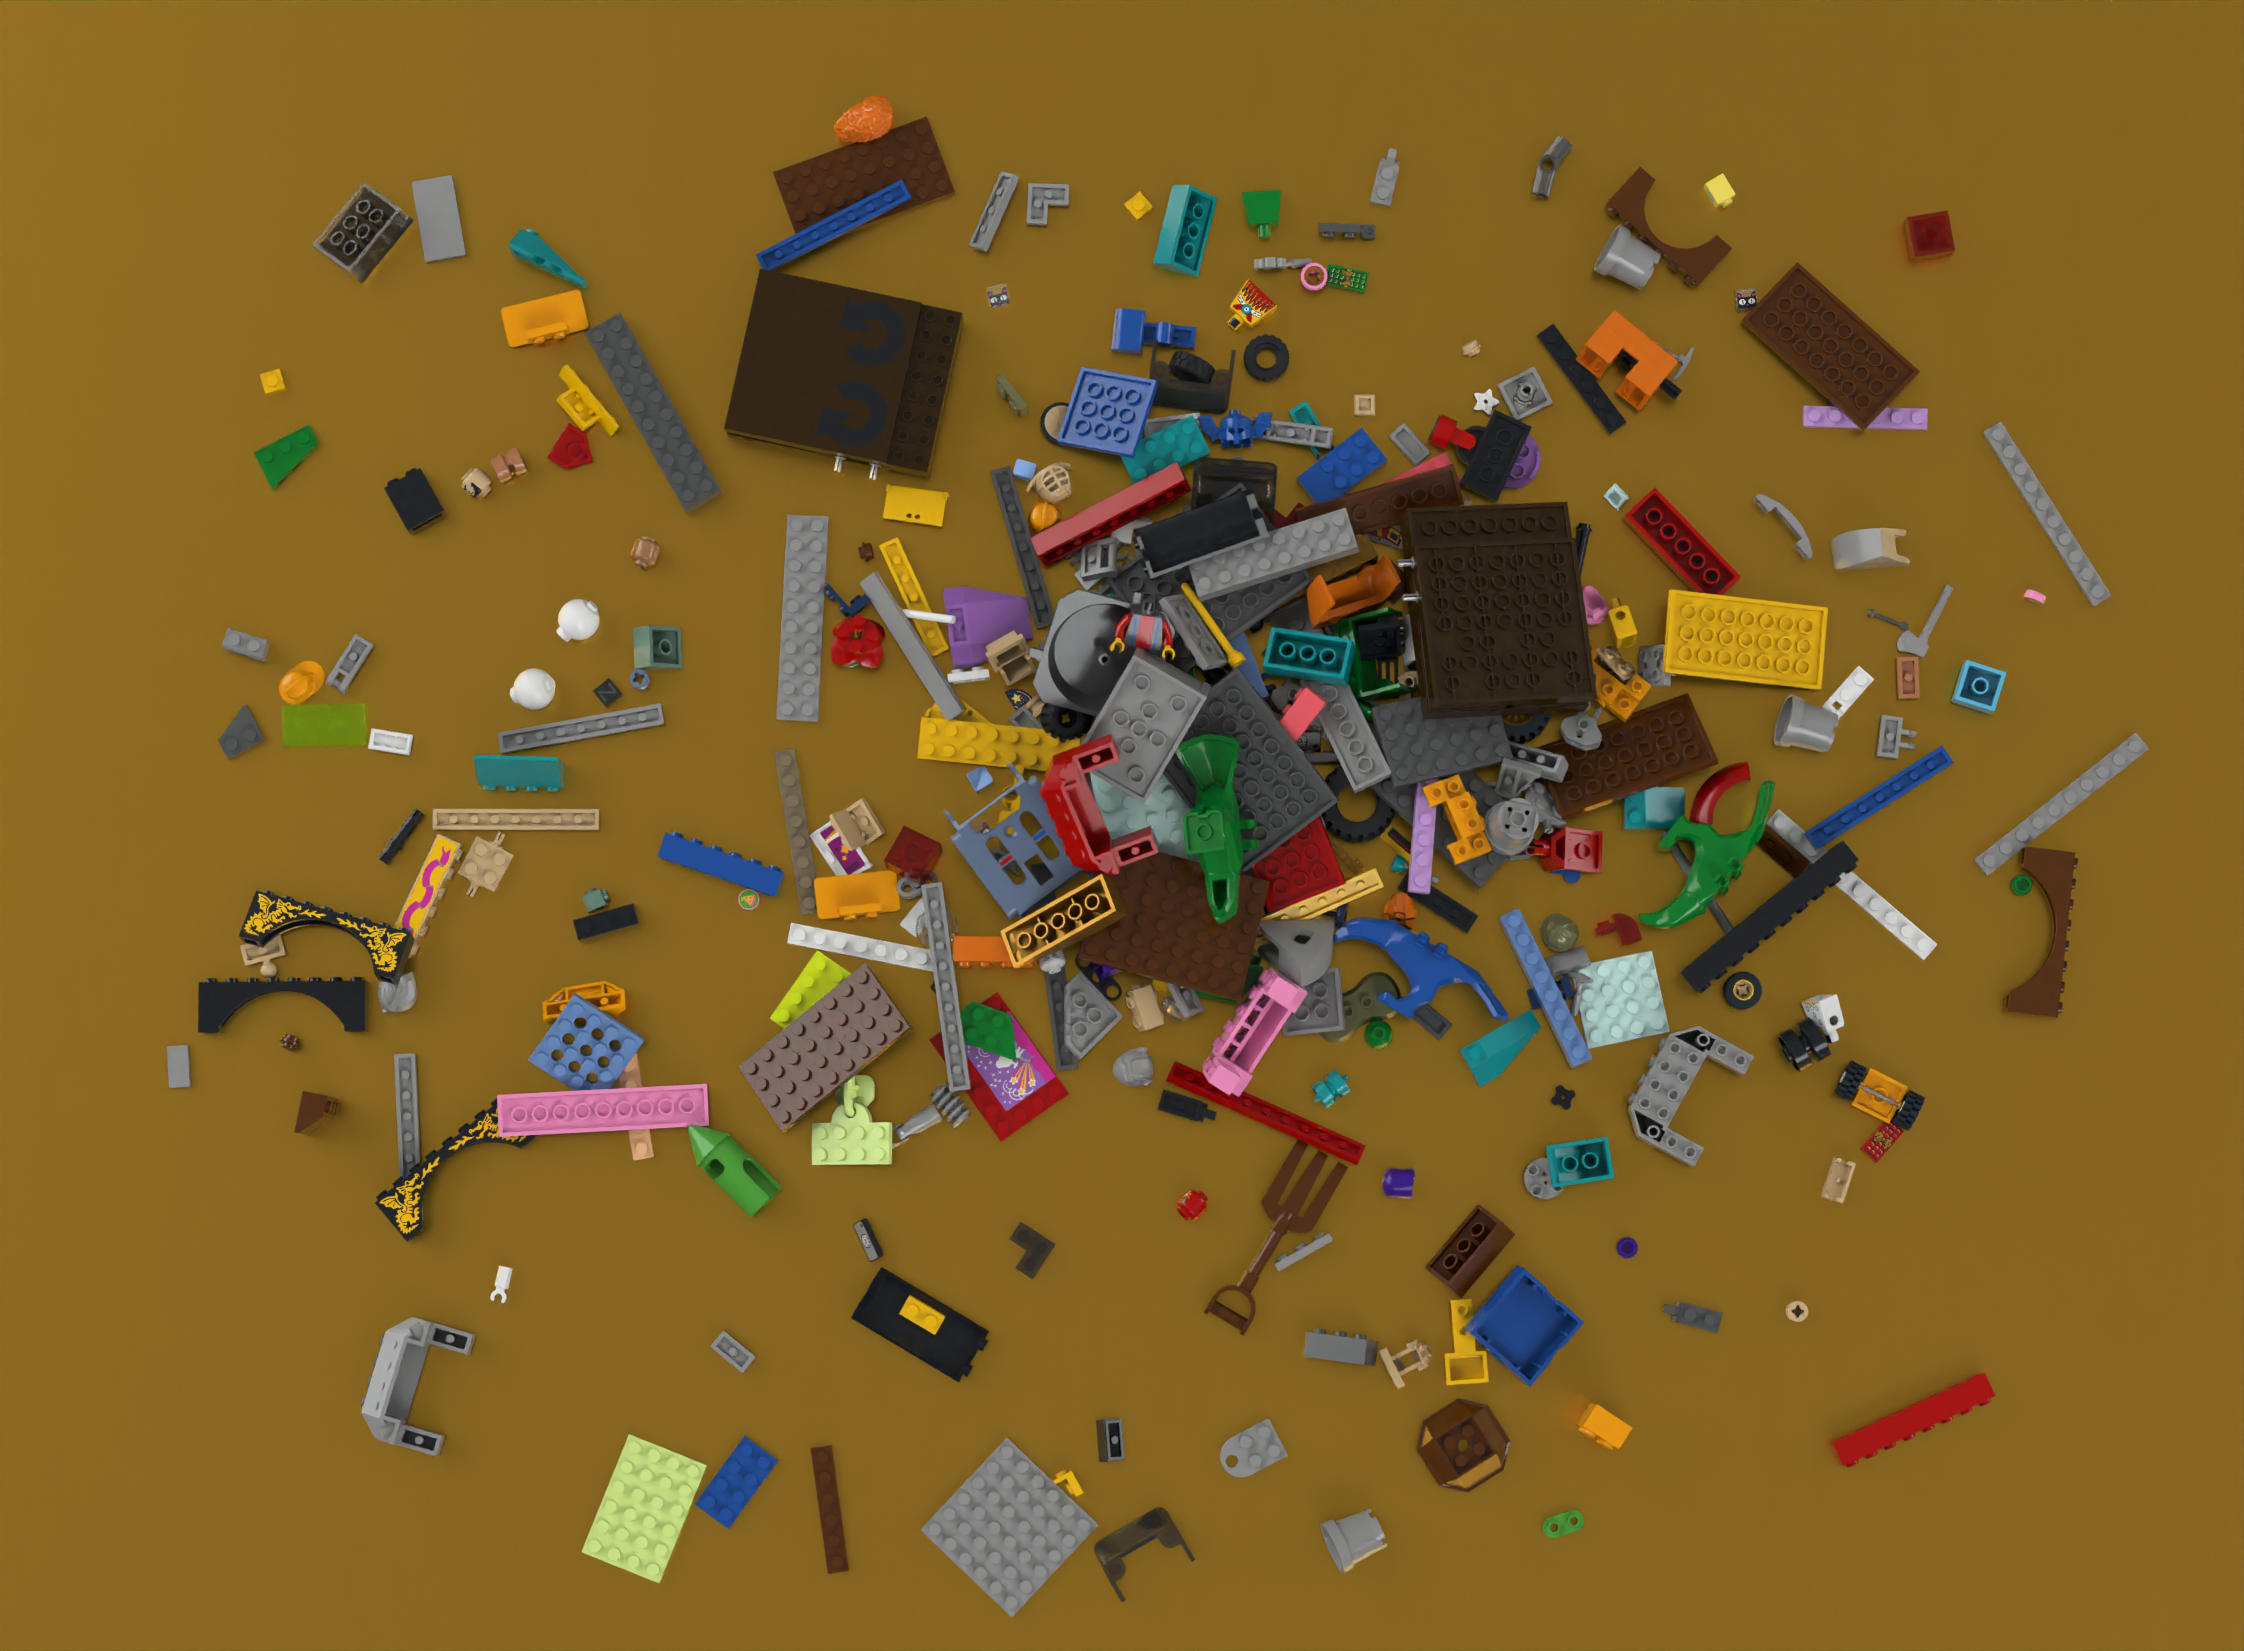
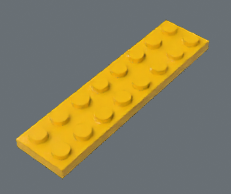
M921 717L917 758L1007 767L1006 763L1011 762L1015 768L1016 765H1024V769L1046 771L1053 755L1079 746L1084 741L1086 733H1082L1083 736L1081 738L1074 736L1075 739L1069 741V739H1066L1064 743L1060 742L1059 737L1056 739L1051 737L1052 733H1046L1044 729Z

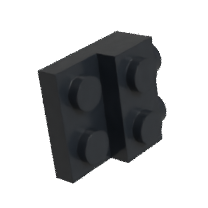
M1398 614L1377 617V623L1358 626L1361 661L1402 656L1401 647H1405L1404 635H1401L1400 632H1404L1403 620L1398 619Z

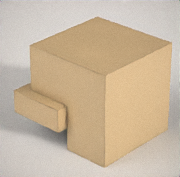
M1013 630L985 646L988 651L985 654L995 672L998 671L1007 686L1037 671L1031 658L1028 656L1030 648L1022 633L1017 635Z

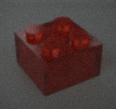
M1948 210L1907 217L1904 221L1911 262L1951 256L1954 253L1955 246Z
M903 826L884 862L888 870L919 885H924L943 850L939 842Z

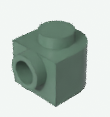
M592 888L584 892L585 896L582 899L588 913H594L609 907L607 901L610 900L606 889L597 890Z

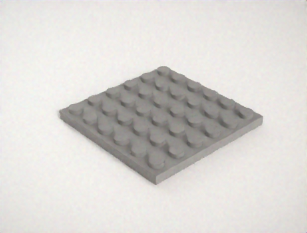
M1006 1438L922 1527L921 1531L1001 1608L1013 1617L1099 1524L1012 1441Z

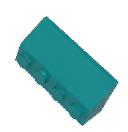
M1172 185L1153 264L1167 270L1198 277L1217 202L1216 197L1191 185Z

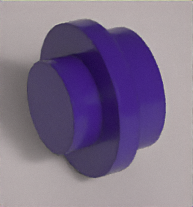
M1630 1237L1622 1238L1617 1244V1252L1624 1258H1631L1638 1251L1636 1241Z

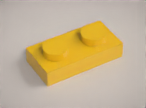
M909 1295L899 1313L934 1335L946 1317L943 1313L912 1295Z

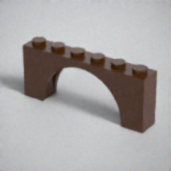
M1639 167L1607 202V212L1613 218L1618 217L1623 222L1622 225L1638 235L1637 238L1646 245L1648 244L1652 249L1660 253V259L1664 258L1669 263L1668 266L1672 271L1683 275V280L1692 287L1694 285L1698 288L1730 253L1732 248L1718 235L1701 246L1688 249L1672 247L1659 240L1650 230L1644 211L1647 193L1654 185L1655 179L1642 167Z

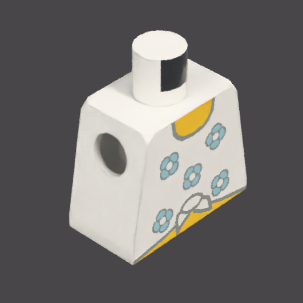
M1837 994L1817 995L1802 1001L1801 1004L1806 1016L1815 1023L1821 1033L1825 1034L1827 1043L1838 1041L1839 1036L1836 1029L1844 1026V1020Z

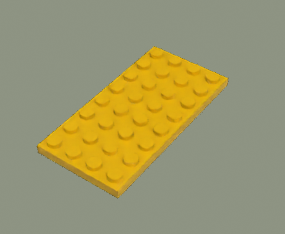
M1669 590L1662 673L1821 690L1828 608Z

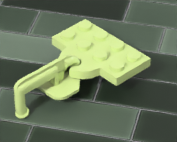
M855 1075L835 1091V1099L840 1106L833 1113L831 1123H812V1165L892 1164V1122H873L872 1115L867 1108L875 1098V1083L870 1076Z

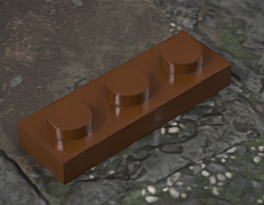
M1766 824L1764 834L1757 845L1793 876L1797 877L1810 864V861Z

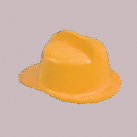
M1041 499L1031 506L1027 523L1031 538L1061 522L1062 511L1057 503L1052 505Z
M303 661L281 679L279 684L280 695L286 702L291 704H300L306 701L323 685L325 672L316 662Z

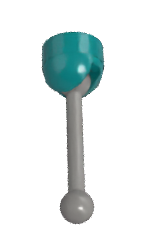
M1396 854L1390 870L1403 872L1404 870H1409V866L1405 858ZM1437 875L1431 876L1433 883L1439 882L1440 879Z

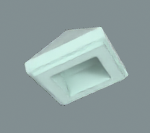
M1616 483L1603 495L1616 510H1619L1630 498Z

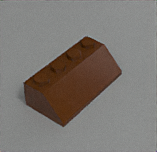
M1478 1204L1425 1266V1269L1462 1298L1515 1234L1502 1221Z

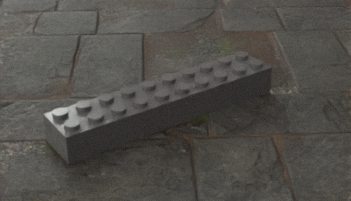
M619 313L586 331L585 334L686 514L722 495L718 484L622 314Z

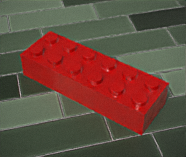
M1655 487L1624 516L1623 520L1692 592L1723 595L1740 579L1741 576Z

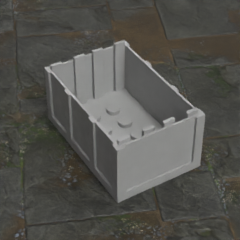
M1137 647L1122 676L1120 675L1108 700L1097 714L1084 741L1080 744L1082 745L1112 734L1120 751V760L1090 771V773L1145 803L1204 704L1211 685L1205 681L1204 683L1200 682L1145 650V648Z

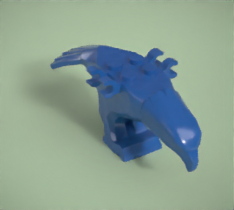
M1370 917L1351 919L1336 931L1333 937L1334 943L1347 939H1361L1374 943L1383 950H1386L1395 963L1404 971L1410 984L1409 993L1397 999L1390 992L1385 991L1379 994L1376 999L1409 1019H1412L1413 1013L1420 1006L1432 1002L1439 988L1458 983H1468L1482 998L1493 1018L1506 1021L1510 1017L1477 970L1448 954L1447 945L1441 942L1437 943L1436 946L1429 943L1430 935L1423 931L1416 935L1397 924V920Z

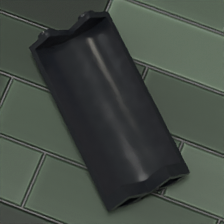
M1251 488L1135 529L1134 533L1136 536L1132 537L1135 548L1141 549L1144 558L1141 565L1144 573L1149 572L1150 578H1154L1267 538L1269 534Z
M883 1267L874 1277L866 1294L851 1317L957 1382L961 1380L963 1375L965 1377L969 1375L973 1368L970 1364L978 1350L983 1351L988 1343V1340L985 1339L989 1333L988 1330ZM909 1295L946 1315L935 1335L899 1314Z

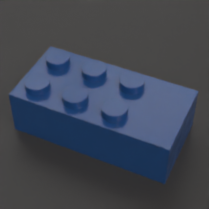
M1361 427L1299 475L1296 482L1313 504L1346 495L1384 466L1387 458Z

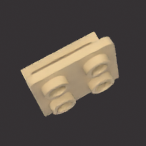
M865 798L858 800L847 809L835 812L829 816L832 827L842 838V844L850 851L867 846L886 833Z

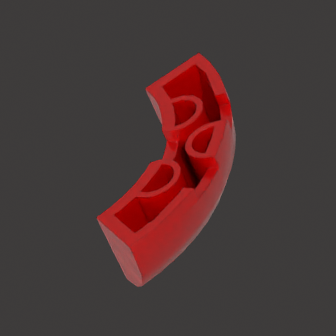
M1747 761L1726 766L1714 773L1703 783L1692 803L1689 821L1695 824H1709L1710 826L1713 824V812L1720 796L1727 789L1751 780Z

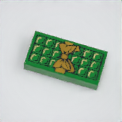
M1329 264L1325 285L1365 293L1369 272Z

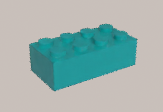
M1192 415L1141 439L1135 458L1120 457L1133 484L1176 462L1180 467H1183L1210 454V450Z
M1271 627L1263 668L1267 674L1347 686L1356 647L1352 639Z

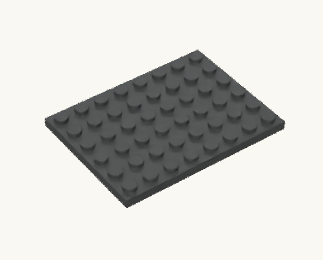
M1239 483L1217 500L1245 491L1246 488L1242 483ZM1259 507L1267 531L1276 530ZM1142 554L1119 569L1116 578H1107L1108 583L1119 598L1131 602L1135 591L1144 593L1143 600L1155 601L1154 609L1162 611V606L1159 603L1162 598L1185 594L1181 589L1183 583H1188L1198 597L1189 565L1150 578L1149 572L1144 573L1141 562L1144 561ZM1303 569L1214 597L1201 603L1228 642H1231L1313 582V579ZM1206 625V627L1208 628L1209 632L1211 633L1219 647L1222 648L1216 637L1213 635L1209 627ZM1175 631L1172 640V649L1175 652V656L1172 660V655L1168 653L1166 662L1187 673L1196 667L1197 664L1191 651L1185 647L1184 640Z
M1239 667L1210 688L1204 704L1180 744L1200 735L1212 733L1232 736L1240 741L1238 760L1233 776L1234 793L1239 808L1240 821L1254 819L1257 823V829L1241 830L1242 841L1256 840L1259 844L1258 850L1243 851L1244 861L1240 874H1243L1340 800ZM1174 753L1163 774L1191 810L1196 807V786L1180 759Z

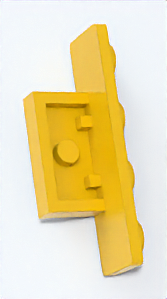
M567 364L563 366L559 376L570 389L560 395L556 401L582 431L599 422L610 436L614 435L619 427L616 419L605 410L602 402L594 397L589 387L578 378L577 373Z

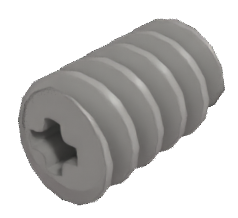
M945 1082L929 1096L934 1095L931 1099L932 1103L939 1101L936 1106L937 1109L944 1108L941 1113L942 1116L949 1114L947 1122L955 1121L952 1125V1128L955 1129L970 1117L968 1113L971 1109L970 1107L963 1109L966 1102L958 1103L960 1095L952 1096L953 1092L947 1089L949 1083Z

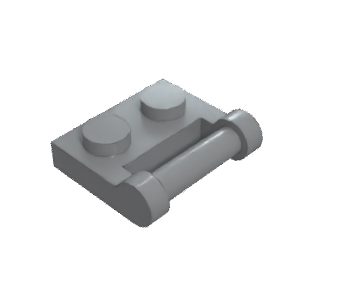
M1117 538L1097 540L1082 548L1081 578L1084 582L1104 577L1116 578L1118 576L1116 563L1119 540ZM1104 549H1109L1108 567H1103Z

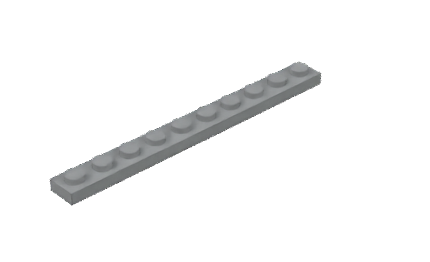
M2002 422L1984 431L1982 434L2091 606L2094 607L2112 596Z
M2134 733L1975 858L1974 862L1988 876L2149 748L2139 735Z
M943 882L921 885L949 1090L950 1092L971 1089Z

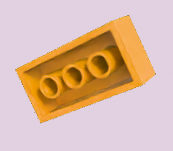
M1589 1403L1576 1423L1580 1426L1578 1431L1587 1437L1598 1438L1596 1442L1599 1445L1611 1450L1613 1448L1619 1449L1632 1430L1631 1426L1598 1404Z

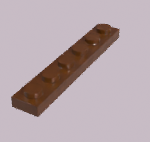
M832 1445L811 1448L828 1574L849 1571Z

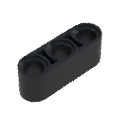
M1078 953L1075 959L1077 968L1108 1001L1115 1002L1119 1000L1122 995L1120 985L1112 976L1101 982H1095L1092 978L1095 973V968L1092 967L1093 963L1090 962L1087 967H1082L1078 962ZM1112 986L1116 987L1119 991L1118 995L1114 998L1109 997L1106 993L1107 989Z

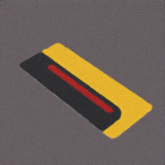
M1389 825L1380 835V839L1410 863L1411 843Z

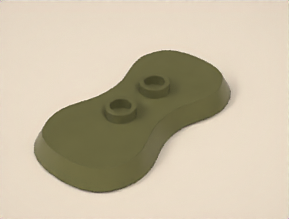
M1373 972L1366 975L1353 989L1342 993L1346 1030L1319 1034L1328 1042L1339 1043L1349 1039L1362 1025L1368 1022L1385 1020L1394 1016L1397 1011L1376 998L1385 991L1390 992L1397 999L1402 998L1396 982L1391 976L1383 972Z

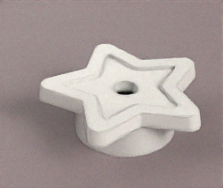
M1488 389L1484 394H1474L1477 400L1474 407L1475 411L1482 410L1491 415L1492 407L1500 403L1499 400L1492 397L1491 389Z

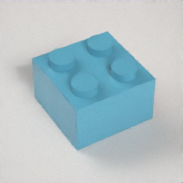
M1966 660L1962 664L1951 702L1992 714L1995 712L2006 672Z

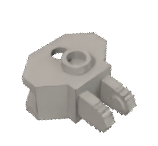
M1286 677L1285 682L1282 683L1280 688L1268 693L1269 700L1267 702L1273 711L1282 713L1287 703L1291 706L1297 700L1294 696L1301 687L1304 689L1300 679H1298V684L1295 685L1292 684L1293 678Z
M1589 702V706L1584 712H1578L1576 716L1564 718L1560 726V732L1565 742L1583 751L1597 749L1602 741V734L1597 727V722L1603 708L1598 706L1593 717H1589L1586 714L1591 707V702Z

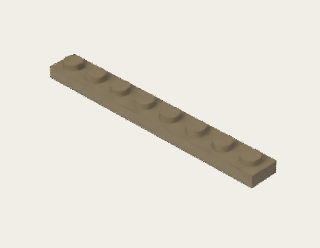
M795 749L774 752L800 912L801 916L817 913L814 890L816 873Z

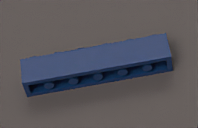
M671 831V834L665 833L657 855L658 858L777 898L784 878V873L780 872L781 868L774 865H769V868L761 865V861L750 858L749 861L741 859L742 855L730 851V854L723 853V848L712 844L710 848L703 846L702 841L691 838L690 841L682 839L683 835Z

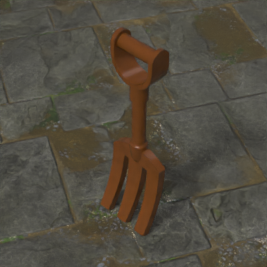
M1299 1139L1262 1200L1265 1212L1273 1221L1271 1231L1250 1267L1243 1273L1238 1284L1220 1288L1213 1295L1204 1311L1205 1314L1210 1312L1238 1328L1243 1336L1253 1321L1256 1312L1255 1300L1251 1293L1282 1236L1286 1235L1288 1230L1293 1232L1312 1231L1348 1169L1347 1166L1338 1162L1304 1216H1298L1328 1155L1318 1150L1283 1206H1281L1278 1202L1308 1146L1307 1143ZM1228 1290L1242 1292L1251 1303L1250 1317L1246 1319L1219 1303L1216 1299L1221 1293Z

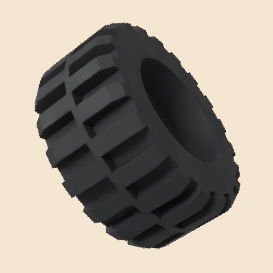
M1342 766L1335 768L1325 778L1326 783L1337 797L1344 787L1350 785ZM1373 791L1376 797V809L1372 816L1364 821L1353 822L1346 819L1340 813L1337 803L1321 815L1323 816L1326 829L1333 833V836L1341 838L1346 842L1362 843L1363 841L1373 840L1378 835L1380 836L1392 822L1395 810Z

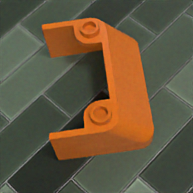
M1384 554L1377 564L1372 565L1368 563L1362 566L1357 576L1326 585L1322 576L1318 575L1308 585L1306 594L1309 617L1314 630L1336 624L1342 619L1375 611L1385 604L1401 583L1388 554Z

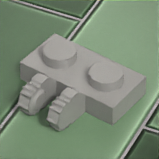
M1881 716L1877 757L1898 759L1899 748L1915 750L1913 743L1900 742L1901 735L1910 738L1917 737V732L1902 729L1903 717Z

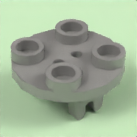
M1539 1158L1527 1166L1524 1173V1183L1527 1190L1533 1196L1539 1199H1550L1557 1196L1563 1190L1564 1186L1552 1188L1548 1158Z

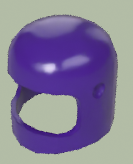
M1387 1169L1382 1178L1384 1194L1390 1198L1411 1199L1415 1169Z

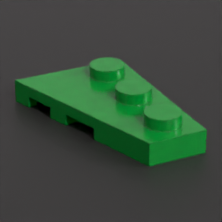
M307 425L254 452L271 488L274 490L278 483L285 476L287 477L292 472L291 470L319 445V442L310 425Z

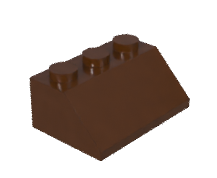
M303 1091L294 1132L310 1135L331 1121L339 1110V1103H336L337 1098Z

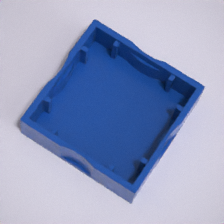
M1517 1265L1464 1327V1330L1520 1381L1531 1386L1550 1364L1556 1352L1568 1343L1584 1322L1565 1304L1556 1300L1546 1287L1525 1268Z

